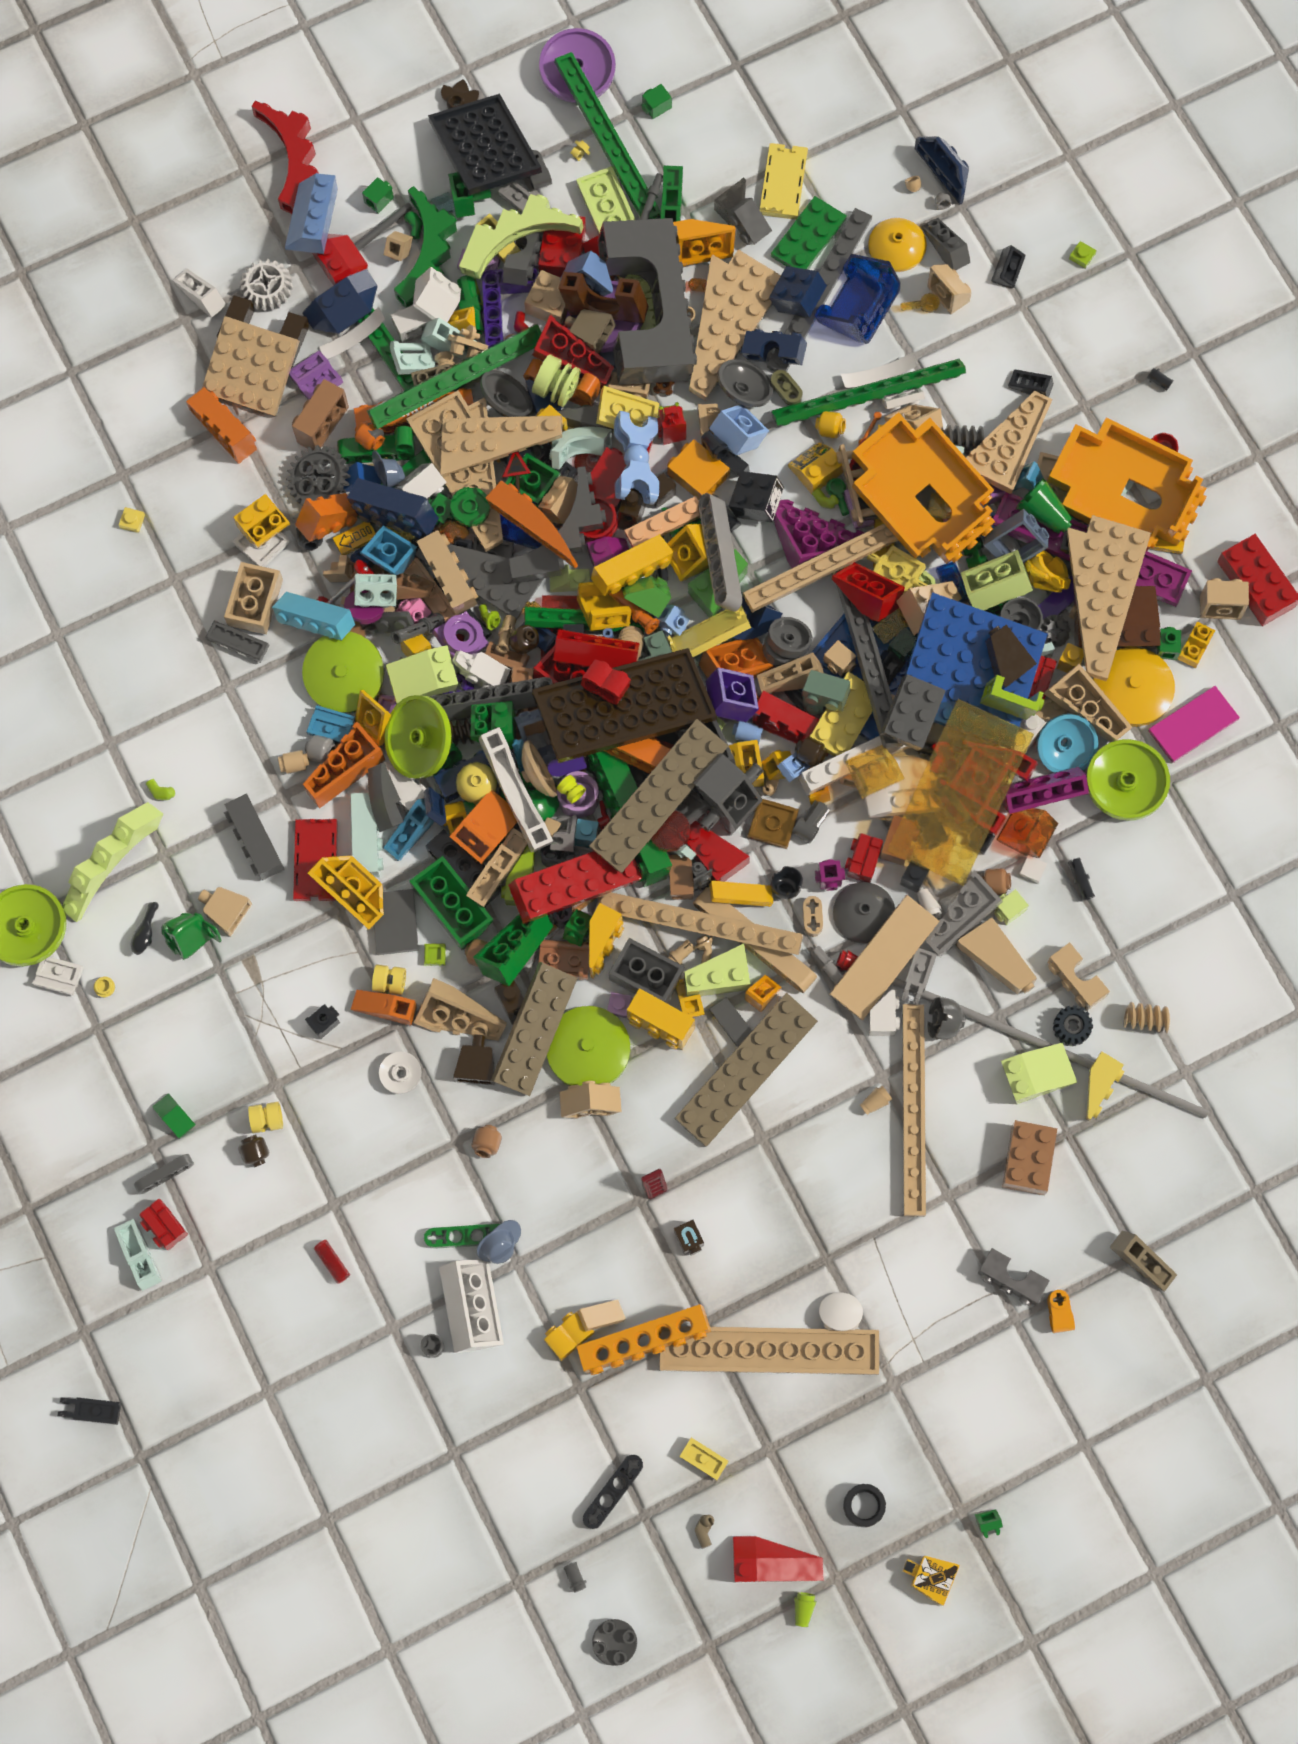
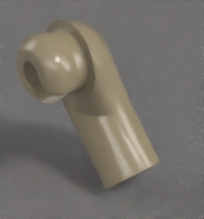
M709 1514L701 1516L695 1527V1533L702 1549L712 1545L708 1532L714 1524V1518Z

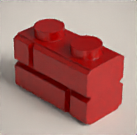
M1041 656L1028 699L1039 691L1045 692L1049 688L1057 664L1056 660Z
M859 833L858 839L854 838L850 850L854 851L852 858L848 857L844 869L848 870L847 877L871 883L884 840Z
M157 1199L139 1214L143 1219L140 1221V1224L147 1232L150 1230L153 1232L155 1237L152 1239L160 1249L164 1247L170 1250L188 1236L186 1230L161 1199Z

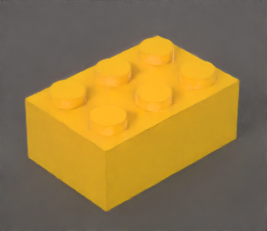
M640 988L627 1008V1019L630 1025L637 1029L644 1028L648 1031V1035L655 1039L662 1038L666 1041V1045L675 1050L677 1048L683 1050L695 1029L694 1018Z

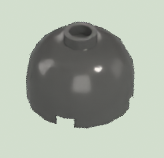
M936 997L929 1009V1014L932 1015V1023L929 1021L927 1023L928 1033L931 1038L947 1040L956 1036L961 1028L964 1027L966 1021L960 1005L952 999Z

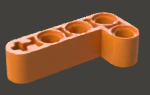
M535 358L532 359L523 375L524 379L535 381L543 361ZM584 373L582 378L579 377L576 390L569 401L580 406H593L601 391L599 379L590 373Z

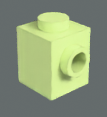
M1015 889L1008 895L1004 893L1000 896L1003 902L994 909V914L1000 922L1004 921L1008 925L1023 914L1029 905Z

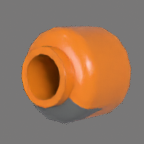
M371 420L364 423L360 422L355 428V440L367 450H377L385 440L383 429H375Z

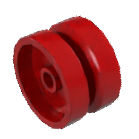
M594 495L595 503L600 504L601 510H605L607 522H603L604 529L580 532L584 533L586 543L603 537H614L617 532L618 519L615 507L608 499L602 496Z

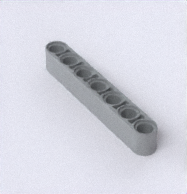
M705 493L701 496L698 507L715 604L736 612L741 607L742 594L726 504L724 500Z

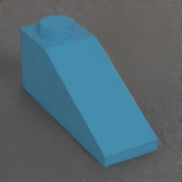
M424 798L417 799L403 819L404 822L398 826L384 846V849L398 861L408 853L435 822L426 815Z

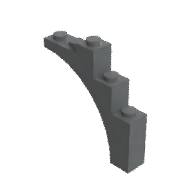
M585 466L577 467L578 487L576 499L571 513L563 526L558 530L572 554L583 552L582 546L586 545L584 533L580 532L604 529L603 522H607L605 510H601L600 504L595 503L594 491L590 492L589 485L592 484L591 472L587 473ZM543 545L524 555L509 558L511 576L514 583L561 576V569H564L563 559Z

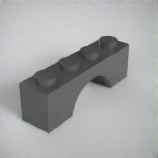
M544 231L535 232L516 240V245L523 250L518 253L507 254L503 266V283L527 286L529 278L532 279L533 266L537 264V253L540 254L541 241L543 240Z

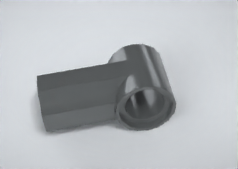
M815 800L805 816L801 817L796 823L792 833L810 844L830 809L824 803Z

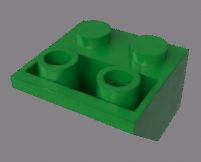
M513 702L471 705V740L480 743L479 738L481 735L500 727L509 749H513L512 744L516 739V722L514 719L516 713Z

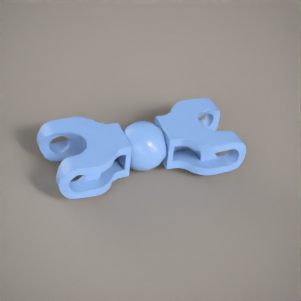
M619 411L615 417L614 435L623 445L625 452L624 462L627 465L615 482V496L617 499L625 500V497L633 488L642 494L645 504L654 505L658 499L659 480L650 470L648 463L649 454L647 451L649 444L658 433L656 417L648 416L642 427H638L631 422L628 412Z

